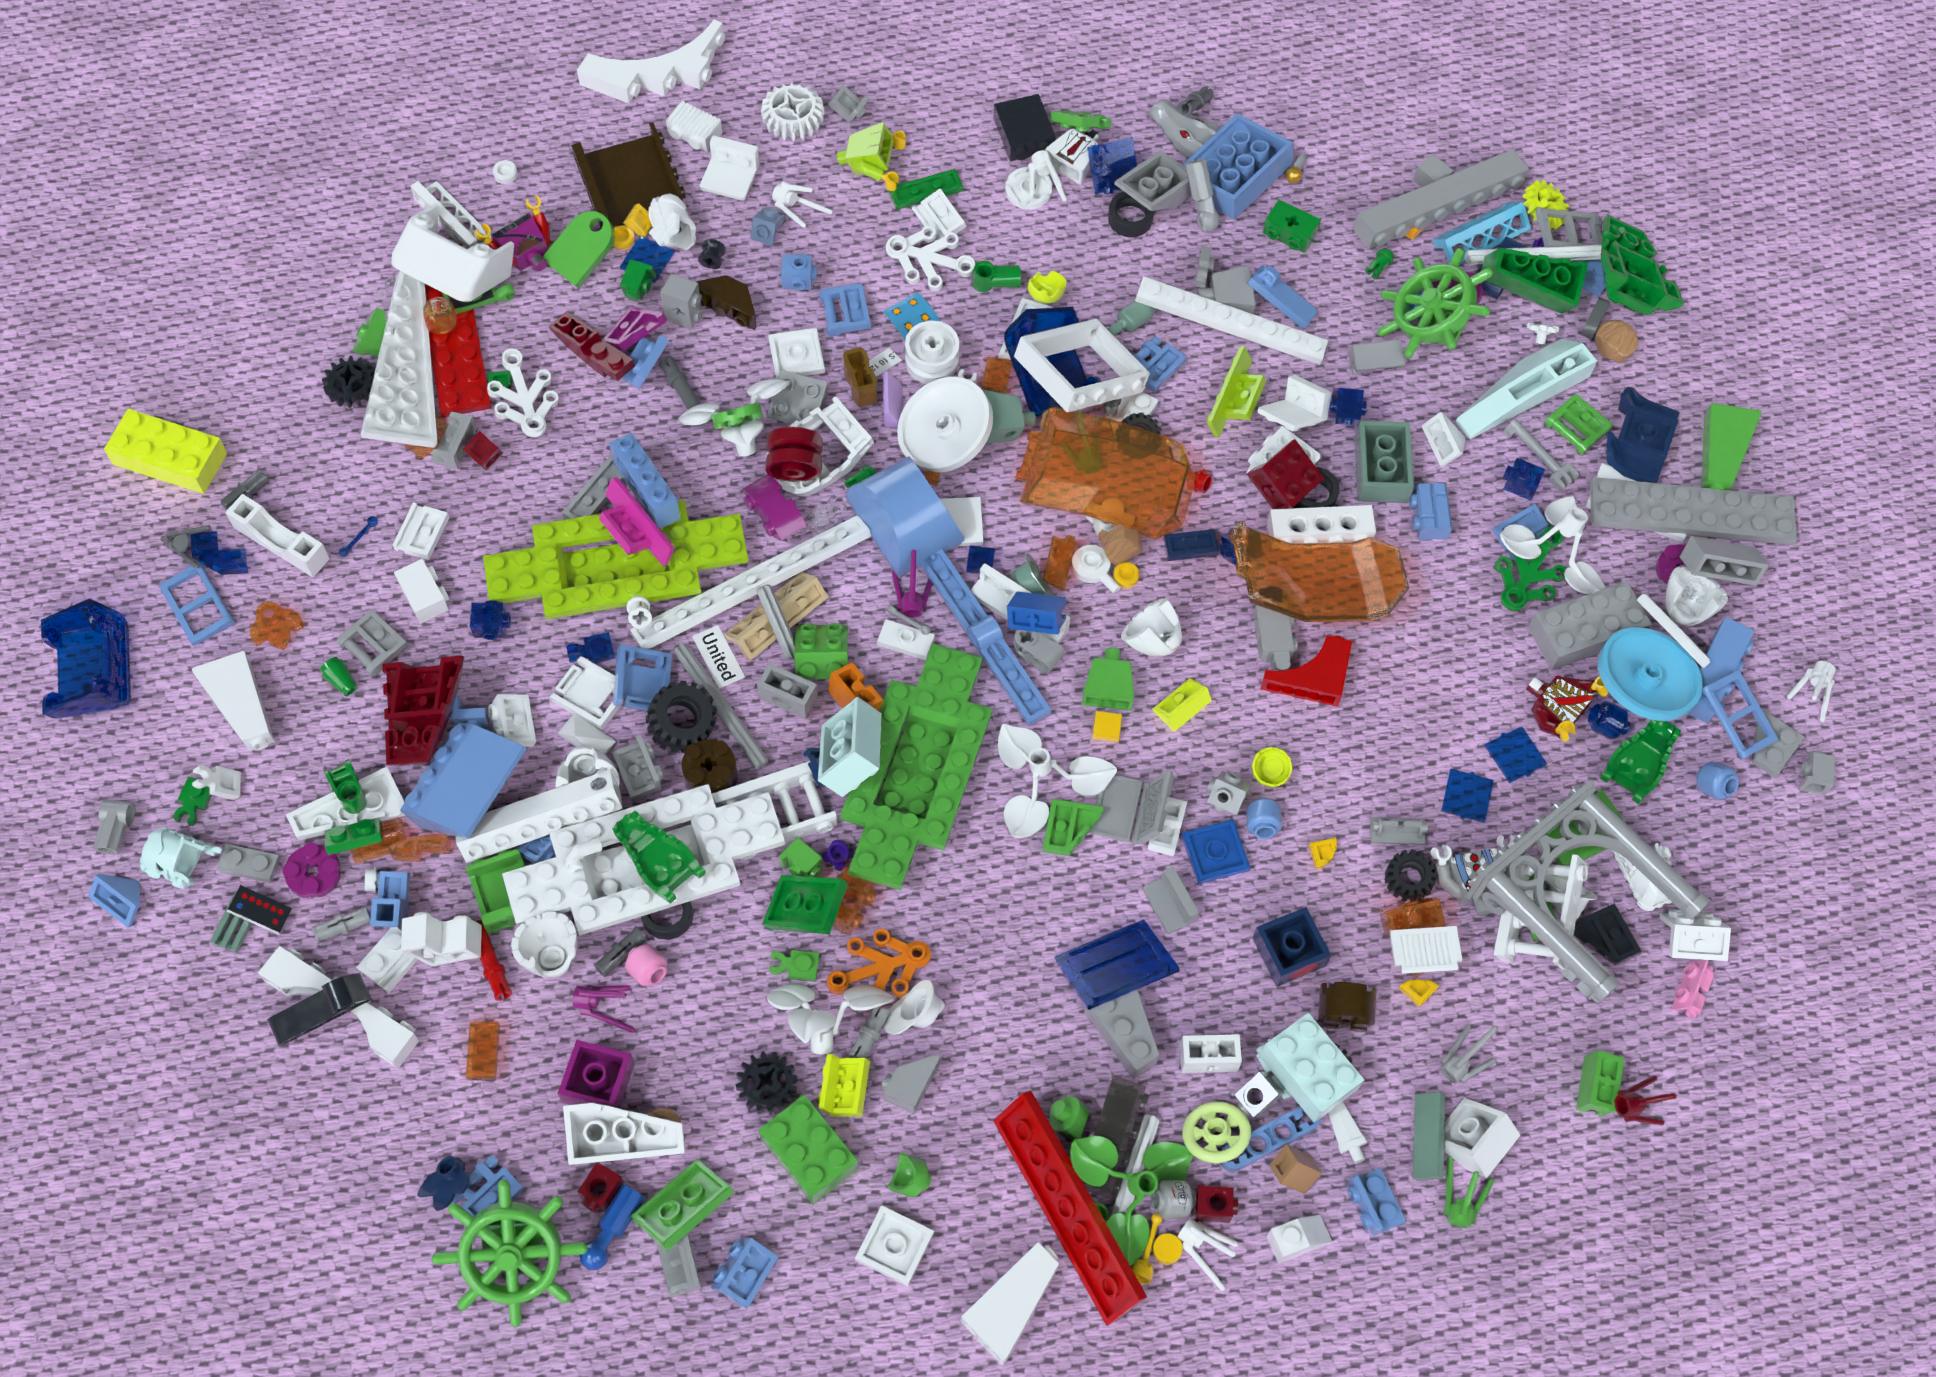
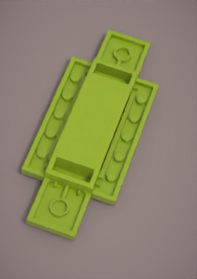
M685 500L677 501L681 520L660 529L665 532L666 538L674 546L668 565L665 566L661 565L649 549L627 555L619 544L563 553L562 548L615 539L599 520L601 514L532 525L535 547L483 556L490 606L542 597L544 616L548 620L625 607L634 596H642L649 602L701 594L698 571L749 563L740 513L689 522Z

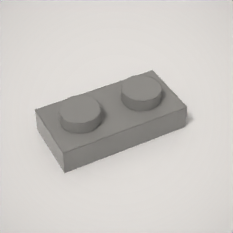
M226 844L217 870L220 873L272 883L281 858L277 854Z

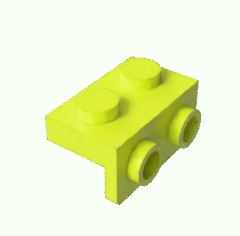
M827 1054L826 1063L823 1066L822 1089L818 1096L819 1109L831 1117H862L870 1061L866 1058H839L834 1054Z

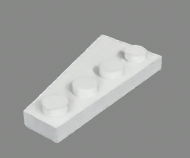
M388 767L359 780L367 799V805L360 813L350 814L346 812L335 792H332L286 814L298 841L325 835L326 830H330L333 827L358 823L364 819L379 817L380 821L405 816L400 811L405 802ZM356 795L349 796L347 800L353 799Z

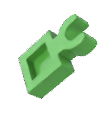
M791 950V957H785L781 952L771 953V959L781 961L780 966L769 967L771 974L780 975L786 971L788 972V980L816 982L819 952Z

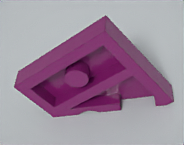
M630 306L602 340L616 349L624 351L663 325L667 318L661 312Z

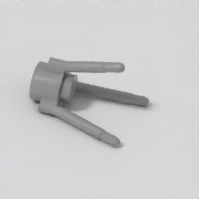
M1469 1024L1465 1026L1449 1053L1441 1060L1443 1065L1440 1067V1070L1452 1083L1457 1084L1460 1081L1464 1084L1470 1077L1496 1063V1059L1492 1058L1468 1070L1470 1067L1468 1059L1498 1031L1497 1026H1493L1463 1056L1461 1054L1454 1056L1471 1029Z

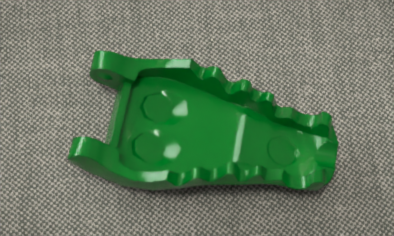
M1651 720L1645 728L1638 731L1631 739L1624 741L1615 750L1608 760L1600 779L1606 783L1612 779L1633 793L1632 800L1639 804L1655 789L1663 777L1667 767L1666 763L1672 751V745L1677 740L1681 730L1675 724H1670L1667 721Z
M635 810L616 822L612 829L617 839L624 845L641 879L655 894L670 904L677 899L672 891L692 874L699 879L706 874L705 869L697 862L692 852L682 841L672 834L668 835L662 828H658L654 824L650 825Z

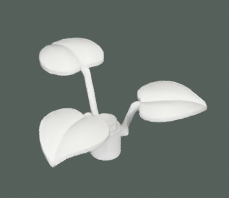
M768 379L753 384L747 390L748 395L752 396L751 404L755 403L758 398L766 399L776 395L790 385V382ZM714 403L696 405L684 412L677 420V423L685 425L706 423L712 419L711 415L719 413L718 411L721 408L718 404ZM755 419L745 421L738 425L724 427L721 436L735 443L739 456H749L757 451L754 438L763 430L764 425L763 422Z
M1574 496L1558 499L1546 507L1545 517L1555 527L1540 539L1535 540L1534 534L1528 528L1518 524L1508 525L1500 533V538L1507 549L1524 559L1537 558L1541 554V549L1538 545L1542 544L1558 530L1565 537L1575 536L1569 559L1570 567L1564 572L1566 581L1574 590L1586 595L1606 588L1599 575L1591 566L1581 561L1575 563L1579 540L1583 535L1582 531L1588 516L1584 510L1576 506Z
M1003 724L1000 729L998 751L1002 762L1013 769H1020L1028 762L1033 773L1032 798L1030 799L1024 795L1016 796L1009 800L1004 809V820L1013 837H1029L1039 832L1046 825L1049 818V807L1044 802L1036 801L1038 796V778L1049 774L1052 768H1055L1066 779L1072 780V789L1077 794L1085 797L1096 796L1103 792L1117 773V768L1110 762L1096 757L1085 756L1077 758L1070 763L1069 769L1071 774H1068L1056 763V760H1050L1049 752L1042 748V741L1034 731Z
M788 984L777 987L767 993V1001L773 1007L782 1010L796 1009L788 1014V1024L805 1044L810 1040V1049L815 1054H828L833 1051V1035L838 1034V1027L846 1007L850 1006L853 1010H869L894 1001L890 994L877 987L868 985L855 986L844 992L845 1000L840 1006L837 1017H835L828 1011H812L810 1009V1005L807 1002L815 999V993L806 986Z

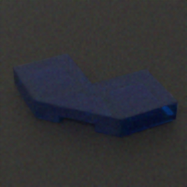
M217 531L200 532L190 535L193 559L220 575L248 573L246 548L219 550Z

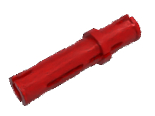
M477 920V923L482 925L481 957L479 958L484 968L483 976L485 980L489 981L496 1001L502 1000V994L504 999H507L512 995V991L504 975L506 970L504 965L499 963L482 920Z

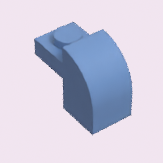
M380 871L378 898H372L370 926L402 928V919L408 918L410 901H408L410 873Z

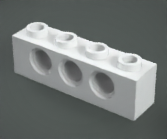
M1372 505L1270 510L1267 521L1270 546L1280 550H1289L1293 547L1314 549L1318 546L1338 548L1343 545L1363 547L1372 544L1376 533ZM1343 526L1349 527L1351 530H1347ZM1292 529H1298L1301 532H1295Z

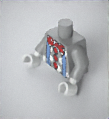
M1500 835L1497 838V844L1501 848L1504 847L1503 835ZM1510 835V843L1507 845L1509 848L1515 844L1513 842L1515 837ZM1442 844L1443 854L1439 856L1438 849L1432 848L1431 855L1434 859L1438 860L1436 869L1440 886L1452 897L1457 898L1459 904L1474 903L1478 916L1492 913L1484 904L1482 897L1477 901L1473 898L1469 900L1466 894L1471 888L1469 882L1477 875L1476 871L1486 861L1493 863L1496 860L1495 855L1498 853V849L1494 848L1452 855L1450 847Z

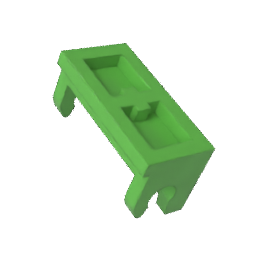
M1601 1050L1584 1056L1576 1110L1582 1112L1596 1110L1597 1116H1604L1611 1112L1616 1113L1614 1101L1616 1096H1618L1617 1092L1620 1090L1624 1058Z

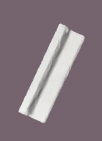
M419 181L410 186L414 200L423 209L435 203L439 205L438 224L458 244H462L464 248L469 249L478 244L477 239L474 237V228L481 235H486L481 225L437 181L427 188ZM436 190L441 194L440 201L432 195ZM445 207H454L456 209L455 215H452ZM459 221L469 222L471 224L470 230H467Z
M985 563L980 568V579L970 590L978 602L1008 620L1006 606L1017 591L1031 593ZM1066 615V620L1060 628L1058 635L1041 634L1059 644L1069 631L1070 617Z

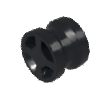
M714 239L704 240L702 244L703 251L698 256V262L706 268H720L722 265L721 257L726 252L725 245Z

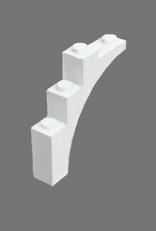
M713 20L706 30L692 42L676 51L659 57L643 60H616L588 53L577 69L579 83L582 86L628 104L633 97L638 96L641 88L664 97L669 89L672 90L676 81L701 89L705 82L708 83L711 78L712 70L710 69V63L713 60L714 52L718 46L721 47L725 40L722 22Z

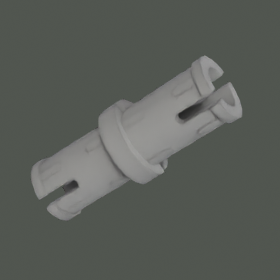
M365 906L343 916L338 914L336 919L313 926V933L318 943L340 934L346 936L349 934V931L370 924L371 916Z
M880 1006L873 1008L865 1025L861 1026L858 1031L860 1035L849 1053L851 1058H867L874 1043L879 1041L881 1037L879 1033L887 1017L890 1015L887 1009L882 1007L879 1010Z

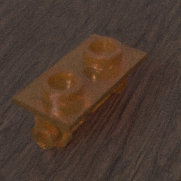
M1067 535L1065 539H1060L1056 536L1052 537L1043 581L1062 591L1065 590L1066 582L1069 580L1068 573L1073 550L1077 546L1074 536Z

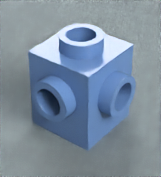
M783 254L781 269L782 289L798 291L812 289V280H817V266L813 265L812 255Z

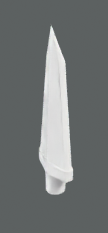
M1341 1102L1329 1111L1328 1114L1340 1153L1349 1151L1354 1164L1365 1160L1360 1147L1367 1144V1141L1344 1102Z

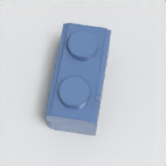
M1417 484L1409 499V508L1414 509L1415 514L1412 516V530L1417 531L1419 540L1448 539L1452 530L1446 484Z

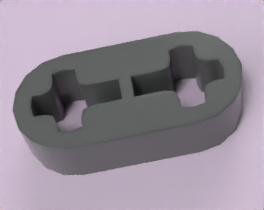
M1599 297L1581 332L1582 336L1593 339L1611 303L1610 301Z

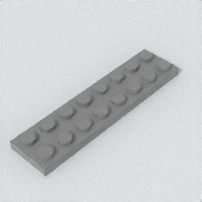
M1592 477L1590 481L1591 526L1682 533L1694 536L1794 545L1797 541L1793 496L1732 490L1721 491L1711 488Z

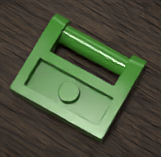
M1576 393L1544 422L1550 429L1554 428L1577 448L1576 451L1581 456L1606 435L1613 426L1611 422ZM1563 417L1580 433H1582L1586 437V439L1583 441L1572 430H1570L1566 425H1564L1560 421V419Z

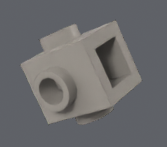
M1222 771L1217 778L1212 777L1206 791L1210 793L1207 802L1213 804L1212 806L1218 811H1228L1237 815L1245 801L1251 783L1242 780L1234 772Z

